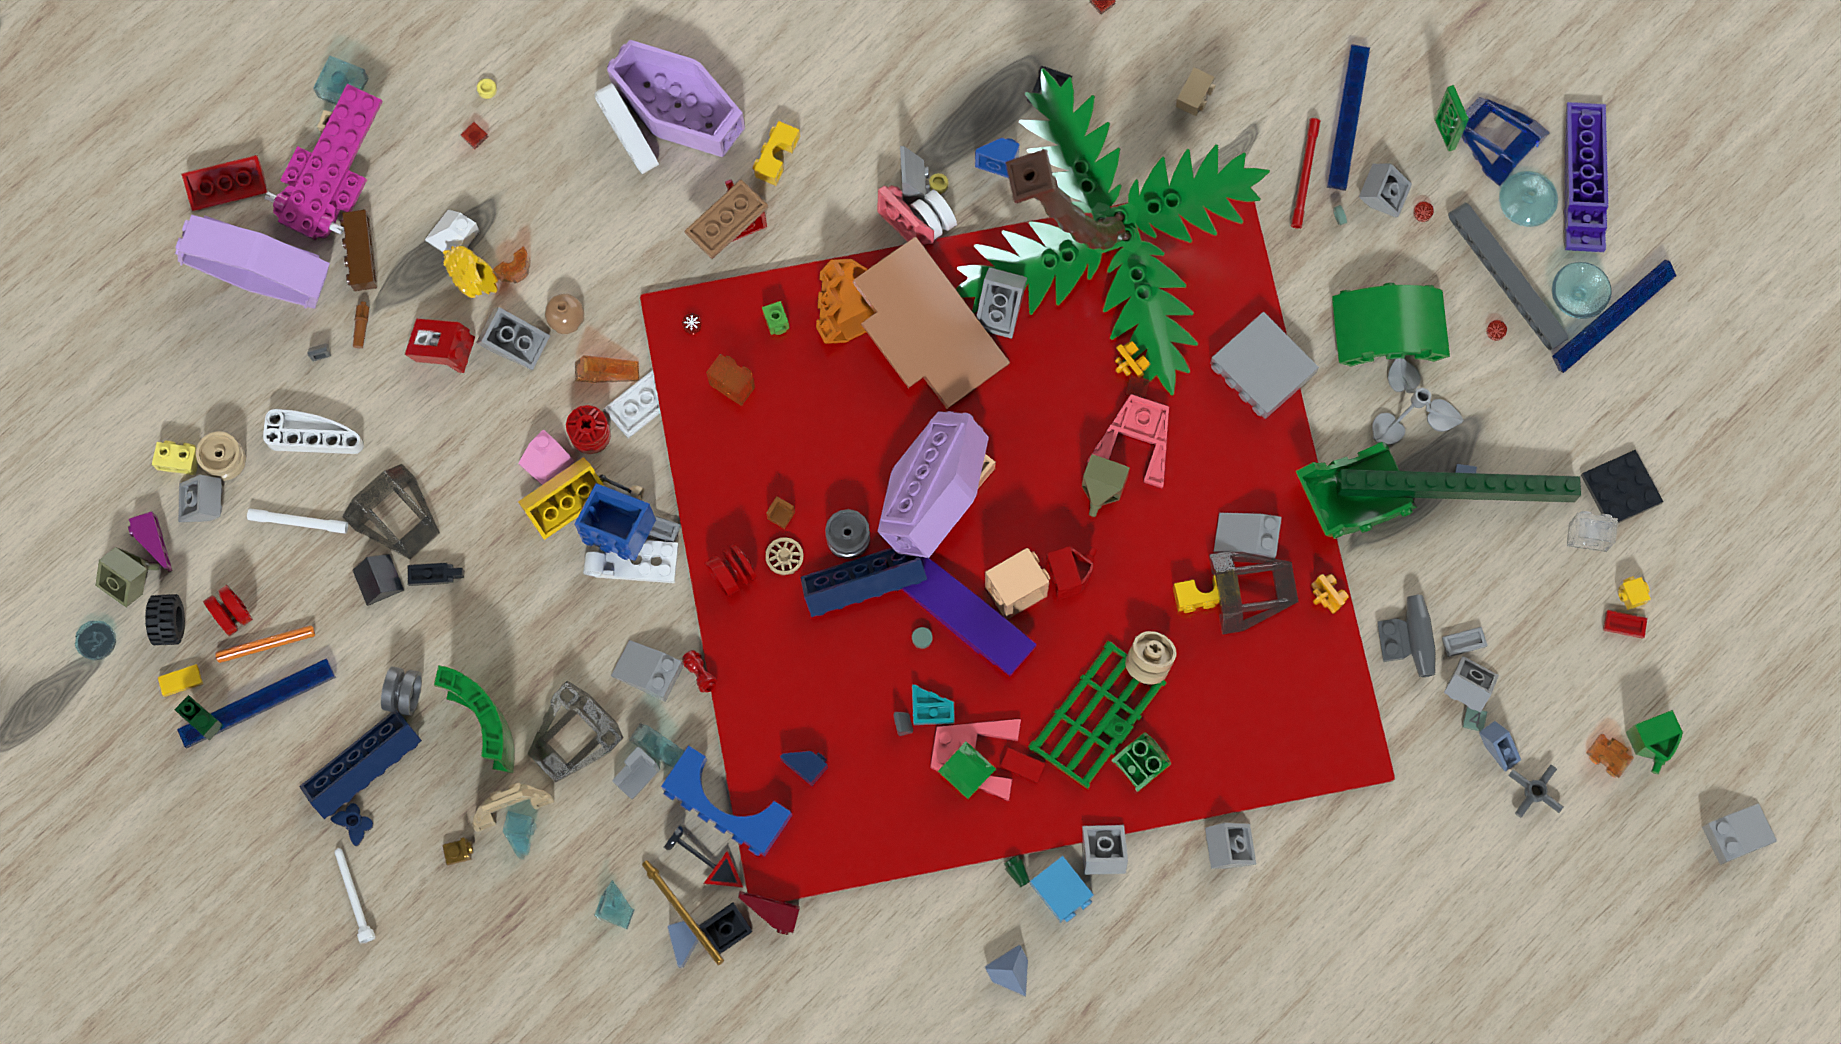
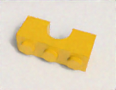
M778 121L776 127L773 126L769 133L770 139L768 143L765 142L761 149L762 155L760 159L755 160L753 165L755 178L775 186L784 171L783 162L775 159L774 155L782 150L793 153L800 139L799 129Z
M1234 572L1214 575L1212 579L1214 589L1209 593L1200 592L1196 588L1194 580L1175 583L1173 592L1178 612L1184 611V613L1195 611V608L1198 607L1209 609L1215 607V604L1223 603V605L1234 603L1239 596Z

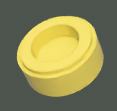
M486 78L479 81L477 91L482 98L490 99L495 96L497 87L493 80Z
M940 173L932 175L929 179L930 190L934 189L939 194L944 193L948 188L947 177Z

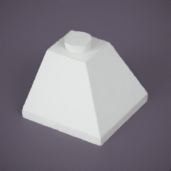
M447 210L425 241L443 252L444 250H450L451 246L468 247L480 231L477 224L462 213Z

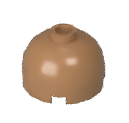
M570 294L554 296L545 307V318L548 326L559 334L575 332L584 321L585 312L582 304L576 297Z

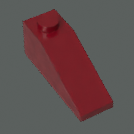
M739 891L738 898L772 928L777 929L776 932L788 935L789 932L794 933L800 906Z

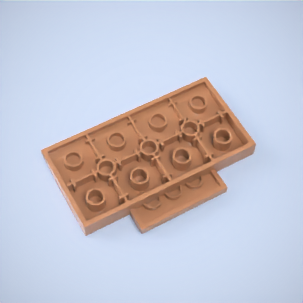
M916 237L854 279V286L875 312L874 315L861 324L908 388L924 378L946 409L950 408L1010 363Z

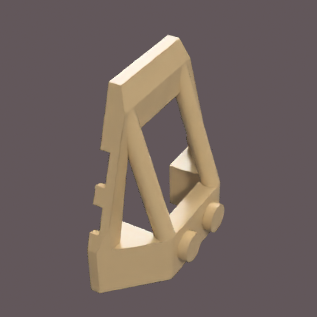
M513 784L509 786V790L501 792V790L495 791L484 800L473 817V827L479 832L497 825L493 812L530 798L534 809L554 802V799L547 792L527 784Z

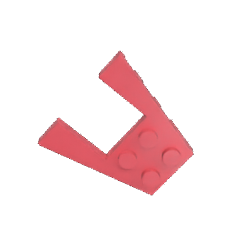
M1131 394L1092 454L1109 460L1118 433L1154 444L1156 446L1144 482L1163 488L1169 407Z
M1021 719L937 727L931 769L938 771L965 741L975 749L977 735L1018 741ZM989 776L979 788L1009 801L1012 779Z

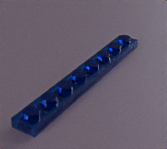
M1352 44L1350 47L1327 188L1343 191L1347 189L1370 47Z
M1666 259L1663 260L1556 352L1552 358L1558 371L1566 372L1677 275L1671 262Z
M328 659L321 660L210 713L224 725L215 735L336 678ZM190 724L177 729L186 749L207 739Z

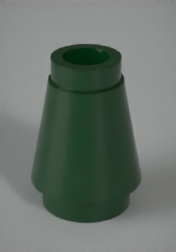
M1018 855L1004 863L1006 872L1020 888L1030 882L1024 862Z

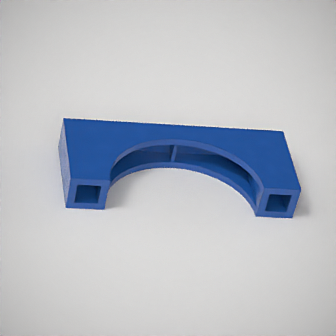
M688 746L661 785V788L664 790L663 794L671 800L676 798L681 801L680 806L689 812L693 809L699 813L697 817L707 823L710 820L716 824L714 828L725 834L727 831L733 835L731 839L740 845L745 843L750 846L748 850L753 854L766 856L792 817V813L775 801L763 812L752 816L739 817L722 812L707 799L703 791L702 772L707 762L706 756Z

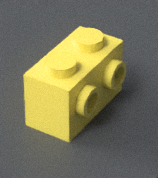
M167 440L164 443L157 442L152 465L160 471L196 475L198 467L196 458L197 448L189 443L176 445L175 442Z

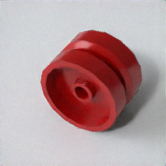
M226 584L218 590V595L223 603L213 595L205 599L203 603L216 622L230 637L238 631V626L233 618L244 626L251 622L253 618L240 597Z

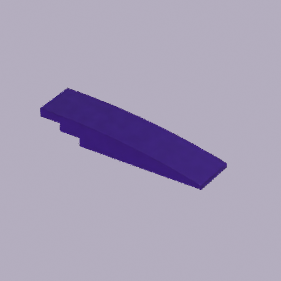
M1567 102L1565 134V250L1605 252L1607 209L1609 207L1606 104Z
M921 557L927 580L919 584L903 587L902 590L978 654H982L992 664H996L1006 674L1011 676L1037 644L927 557Z

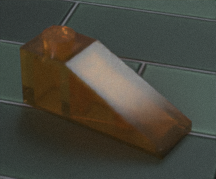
M583 355L575 362V381L588 383L639 381V361Z

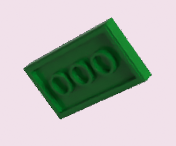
M1454 85L1447 87L1434 118L1449 152L1456 149L1469 120Z

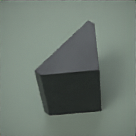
M390 554L366 557L352 570L367 606L404 591Z
M734 902L698 925L719 954L753 932Z

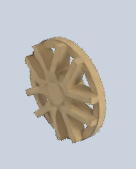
M791 538L776 539L767 548L766 562L769 568L777 574H792L802 565V548ZM779 542H785L783 548L778 544ZM789 542L793 543L790 550L787 548ZM774 545L779 548L778 552L772 549ZM795 547L798 548L799 552H793ZM772 552L776 556L769 558V553ZM793 556H800V560L793 559ZM777 559L778 562L772 566L770 562ZM791 563H796V567L792 569ZM787 564H788L790 570H789V571H785V570H784V565H787ZM780 565L782 566V571L775 569Z

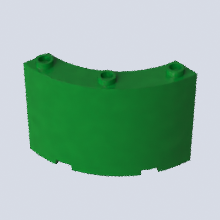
M1390 282L1383 284V286L1352 291L1342 290L1339 292L1340 294L1332 296L1339 364L1352 367L1373 362L1374 357L1386 356V360L1404 359L1405 355H1414L1415 359L1432 362L1450 357L1442 289L1434 288V285H1395V283Z
M1380 442L1357 453L1358 457L1353 459L1344 457L1332 461L1328 466L1325 462H1313L1296 471L1326 536L1336 539L1358 531L1365 533L1370 531L1373 526L1397 516H1408L1413 513V509L1417 508L1413 498L1337 496V475L1341 469L1400 471L1387 443Z
M438 665L434 686L448 690L446 700L469 708L478 718L482 732L481 757L494 760L493 770L513 773L515 761L514 742L508 723L501 711L475 681L457 670Z

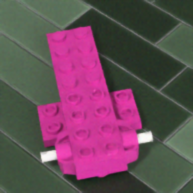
M349 84L346 85L313 152L311 153L297 146L280 179L281 182L288 186L277 196L270 192L266 193L268 196L265 195L266 200L273 202V213L279 218L278 222L315 241L317 237L327 238L332 231L340 235L343 233L344 227L336 224L340 210L344 212L353 210L367 182L366 178L349 171V168L383 103L381 99Z

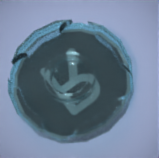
M88 621L78 629L75 636V647L78 653L86 659L93 661L102 660L109 656L117 642L113 628L104 621Z

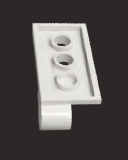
M646 540L638 554L642 557V561L638 565L632 564L631 559L624 560L616 553H606L598 547L597 552H587L585 554L583 573L597 578L675 583L679 544L676 542ZM654 557L662 559V563L659 566L651 564V560Z

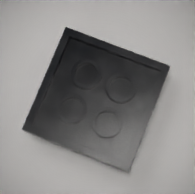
M1636 450L1581 474L1608 527L1623 522L1664 502Z

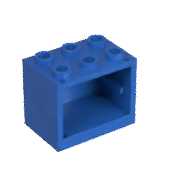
M596 483L574 525L584 544L588 546L595 545L606 553L613 552L624 560L631 559L635 561L656 522V518L649 503Z

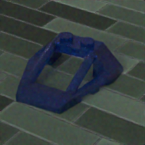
M1478 97L1466 110L1469 120L1461 138L1473 152L1472 155L1475 160H1478L1482 166L1484 174L1500 187L1512 175L1516 166L1535 146L1538 147L1550 132L1537 121L1521 112L1489 99ZM1490 113L1495 114L1522 131L1505 150L1474 131ZM1474 140L1499 155L1493 164Z

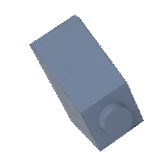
M1496 721L1479 732L1484 746L1505 772L1521 761L1509 731Z
M684 921L667 926L679 968L685 966L698 943V939Z

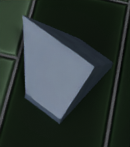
M1018 945L984 967L993 983L1026 996L1028 959L1022 947Z

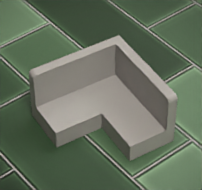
M639 747L624 761L626 766L612 780L631 799H634L660 771L657 763Z

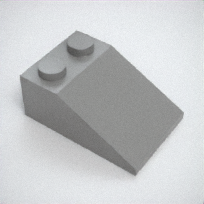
M900 146L903 201L907 205L914 203L918 199L924 201V196L930 192V186L925 183V179L929 178L928 167H924V160L905 146Z
M993 268L988 269L976 317L987 332L1008 338L1013 337L1027 277Z
M498 307L493 309L476 344L533 370L550 335Z
M1219 513L1214 552L1273 562L1277 552L1281 517L1266 514Z
M629 640L611 677L666 702L684 666L682 661Z
M1759 804L1712 821L1702 827L1720 865L1777 842Z

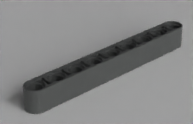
M1465 202L1450 211L1448 216L1452 224L1545 347L1553 350L1568 340L1566 331L1471 206Z

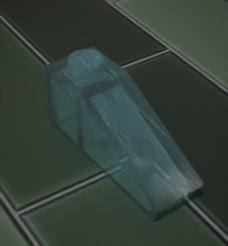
M641 723L629 739L630 742L671 768H674L685 750L648 725Z

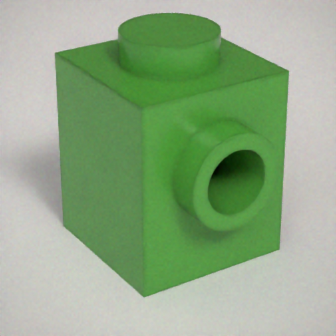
M781 301L762 307L771 335L783 334L789 329V323Z

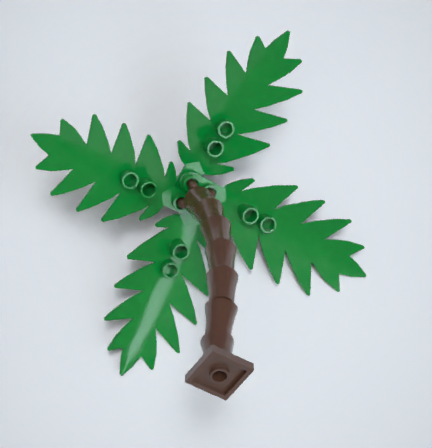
M1042 68L1040 82L1042 94L1026 92L1025 95L1032 105L1049 120L1021 119L1019 123L1031 132L1057 145L1028 148L1026 151L1030 154L1006 161L1005 163L1013 201L1017 204L1032 198L1039 200L1046 214L1054 218L1059 227L1046 223L1029 222L1045 246L1030 238L1003 230L1002 234L1018 255L995 247L975 244L974 247L995 267L985 265L957 267L969 279L961 283L955 290L961 297H975L972 310L975 313L979 308L984 279L989 268L1027 277L1025 289L1029 283V314L1032 315L1050 288L1055 274L1056 304L1060 305L1072 291L1087 265V278L1090 280L1101 262V253L1123 247L1115 254L1107 270L1110 273L1121 265L1108 292L1103 312H1107L1127 298H1131L1124 306L1110 339L1113 340L1138 324L1130 342L1133 341L1139 351L1131 357L1134 360L1147 349L1145 358L1149 361L1150 365L1143 371V385L1147 386L1157 375L1170 395H1174L1176 370L1189 373L1190 369L1181 353L1171 342L1197 346L1198 342L1184 328L1166 315H1193L1194 312L1170 293L1160 289L1185 288L1186 284L1174 271L1157 258L1151 256H1163L1165 253L1156 245L1142 241L1138 228L1145 234L1156 238L1157 235L1151 227L1152 225L1175 238L1191 243L1192 239L1180 218L1182 216L1200 229L1217 235V231L1204 207L1228 220L1242 224V218L1227 198L1245 202L1260 201L1261 198L1251 187L1260 182L1270 173V170L1244 168L1246 153L1243 152L1233 158L1218 173L1219 146L1215 144L1203 160L1194 178L1190 149H1186L1172 175L1170 185L1165 157H1161L1151 170L1140 194L1139 181L1135 179L1128 194V203L1110 208L1116 202L1122 187L1119 184L1109 192L1117 171L1121 149L1118 147L1096 161L1106 140L1110 122H1106L1086 135L1094 109L1095 96L1089 97L1073 113L1074 88L1072 78L1069 77L1060 87L1055 79ZM1051 165L1068 171L1052 172ZM1084 213H1092L1093 218L1086 216Z

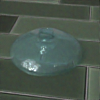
M1522 171L1513 174L1504 182L1499 194V203L1505 216L1512 222L1521 226L1533 227L1547 222L1553 216L1558 205V194L1553 183L1544 175L1533 171ZM1528 192H1533L1534 196H1530Z
M1574 262L1559 270L1552 282V297L1555 304L1562 312L1574 318L1588 319L1597 316L1607 307L1611 298V284L1608 277L1600 268L1590 263ZM1575 293H1580L1582 297H1577Z

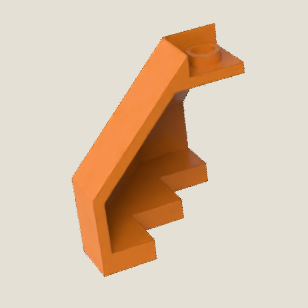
M852 259L830 260L820 272L822 292H819L818 296L820 320H817L816 328L825 343L848 342L866 333L861 324L875 314L853 284L854 279L868 269Z

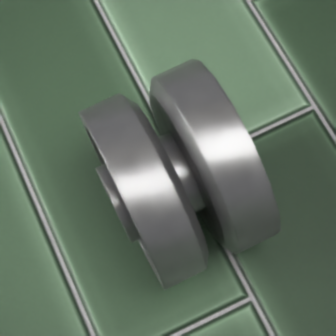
M849 509L840 510L827 521L825 528L827 545L837 557L853 559L866 551L870 542L869 524L863 515Z
M390 667L382 687L381 709L389 712H394L398 709L401 714L413 715L421 693V672L409 670L405 673L402 668Z

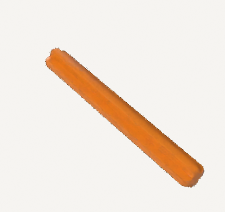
M310 625L220 650L215 653L216 659L221 663L314 637L315 631Z

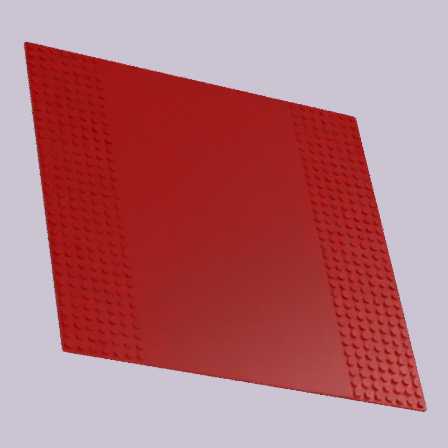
M1227 198L1242 218V224L1228 220L1204 207L1217 231V235L1200 229L1180 216L1192 239L1191 243L1175 238L1152 225L1151 227L1157 235L1156 238L1145 234L1138 228L1142 241L1156 245L1165 253L1163 256H1151L1157 258L1174 271L1186 284L1185 288L1160 289L1170 293L1194 312L1193 315H1166L1184 328L1198 342L1197 346L1171 342L1181 353L1190 369L1189 373L1176 370L1174 395H1170L1157 375L1147 386H1144L1143 376L1139 378L1131 366H1128L1132 373L1128 376L1123 371L1120 373L1115 371L1119 366L1115 360L1119 357L1122 361L1124 360L1117 347L1129 343L1138 326L1137 324L1113 340L1110 339L1114 326L1131 297L1107 312H1103L1108 292L1121 265L1110 273L1107 270L1115 254L1123 247L1101 253V262L1090 280L1087 278V265L1072 291L1060 305L1056 304L1055 274L1050 288L1032 315L1029 314L1028 283L1024 291L1013 337L1008 338L987 332L1010 363L948 409L945 408L924 378L908 388L867 332L848 342L825 343L816 328L817 320H820V308H818L819 292H822L820 272L830 260L852 259L866 269H870L903 245L650 292L640 296L707 672L717 679L716 687L711 691L733 816L746 817L759 814L766 810L773 801L792 813V817L766 856L753 854L748 850L750 846L742 843V845L738 844L747 893L787 902L1083 843V826L1124 825L1125 834H1131L1389 783L1395 780L1337 538L1334 539L1325 535L1296 473L1297 470L1313 462L1318 463L1301 389H1298L1265 419L1262 415L1258 416L1254 412L1253 406L1249 402H1244L1240 398L1239 392L1235 388L1229 387L1225 382V378L1221 374L1215 373L1210 364L1212 357L1263 312L1287 335L1255 201L1245 202ZM1127 203L1112 205V206H1110V208H1111V207H1117V206H1119V205H1124V204H1127ZM1084 213L1086 216L1093 218L1092 213ZM1051 217L1032 220L1059 227L1057 221ZM1030 221L937 238L932 244L922 246L956 289L961 283L969 279L957 267L966 265L995 267L974 247L975 244L995 247L1018 255L1002 234L1003 230L1030 238L1044 246L1045 244L1030 226ZM961 297L972 311L975 297ZM781 301L789 323V329L783 334L771 335L762 307ZM691 316H693V317H692V318H693L692 321L694 320V318L697 317V319H696L694 322H696V321H697V322H700V323H697V324L694 323L695 326L692 324V326H693V327H692V330H691V324H690V323H684V322H690V321H691ZM1147 349L1136 357L1134 361L1136 362L1143 355L1146 357ZM1132 394L1168 406L1163 488L1144 482L1156 445L1118 433L1109 460L1130 467L1126 484L1120 500L1102 505L1095 517L1090 516V500L1082 488L1083 476L1088 465L1087 460L1116 419L1130 395ZM951 411L953 413L970 414L973 420L983 428V431L989 437L985 454L995 461V469L978 488L973 503L929 557L930 560L1003 616L985 588L986 571L1028 548L1030 552L1034 551L1040 561L1038 565L1041 570L1045 569L1049 575L1046 566L1048 552L1069 546L1082 555L1087 554L1091 546L1098 550L1093 558L1094 567L1091 577L1081 594L1057 600L1051 579H1049L1047 597L1007 619L1037 644L1011 676L1006 674L996 664H992L982 654H978L902 589L898 591L893 590L884 593L882 596L872 597L861 603H853L842 609H835L823 615L811 617L804 598L800 577L892 548L878 533L891 472L937 412ZM776 497L791 504L795 509V514L785 529L767 518L766 513ZM849 509L857 511L865 517L869 524V546L857 558L843 559L837 557L827 545L825 532L827 521L840 510ZM1219 513L1266 514L1281 517L1277 552L1274 561L1214 552ZM791 538L802 548V565L792 574H777L769 568L766 562L767 548L776 539ZM779 542L778 544L783 548L785 542ZM734 543L749 558L757 579L752 581L745 575L749 584L744 585L740 580H737L739 591L727 597L712 577L705 562L715 555L724 561L723 550L726 549L733 555L729 546ZM788 543L787 548L789 550L793 546V543ZM776 545L772 547L773 550L778 552L779 548ZM795 547L793 552H799L798 548ZM772 552L769 553V558L776 556ZM793 556V559L800 560V556ZM776 559V560H774V561H772V562H770V563H771V565L773 566V565L776 564L778 561H777V559ZM791 563L792 569L796 567V563ZM787 564V565H784V570H785V571H789V570H790L788 564ZM780 565L775 569L782 571V566ZM1234 572L1239 592L1238 599L1234 603L1228 605L1218 603L1215 604V607L1209 609L1198 607L1195 608V611L1184 613V611L1178 612L1173 592L1175 583L1194 580L1196 588L1200 592L1209 593L1214 589L1212 583L1214 575ZM1322 574L1324 576L1332 574L1337 582L1333 586L1336 592L1342 589L1349 596L1344 605L1335 613H1332L1328 607L1325 608L1321 602L1317 605L1313 602L1317 597L1313 593L1314 589L1311 584ZM920 627L927 628L932 633V643L924 649L916 647L912 641L913 632ZM1151 631L1165 635L1176 648L1175 660L1167 677L1164 679L1167 683L1159 689L1142 712L1140 720L1137 719L1133 724L1134 729L1122 745L1119 743L1115 748L1116 752L1114 755L1111 754L1089 783L1090 787L1088 789L1038 753L1030 750L1029 744L1032 740L1035 741L1055 715L1054 711L1061 707L1079 683L1081 675H1085L1104 650L1103 646L1107 641L1112 642L1117 648L1128 655L1135 638L1139 634ZM1112 651L1091 680L1101 687L1122 657ZM1126 667L1107 691L1116 698L1119 697L1133 678ZM1139 682L1124 704L1134 710L1153 684ZM1087 684L1065 715L1075 721L1097 691ZM912 685H917L921 689L953 701L954 724L914 725ZM1104 696L1082 727L1092 733L1113 705V702ZM1120 708L1116 713V715H1118L1125 721L1130 716V714L1122 708ZM895 712H903L910 715L913 733L902 736L898 735L894 720ZM1021 719L1018 741L977 735L975 750L996 768L990 776L1012 779L1009 801L985 792V790L980 788L967 799L938 771L931 769L937 727ZM1061 719L1040 749L1050 755L1071 725ZM1077 731L1056 760L1066 767L1088 737ZM1102 732L1098 737L1107 745L1113 739L1105 732ZM1143 733H1147L1165 752L1171 765L1137 792L1133 783L1117 764L1112 762V759ZM1094 742L1073 773L1083 779L1104 751V748ZM1008 748L1046 764L1038 784L1000 768ZM812 751L814 754L820 753L827 759L825 763L828 768L811 786L782 762L780 756L783 753Z

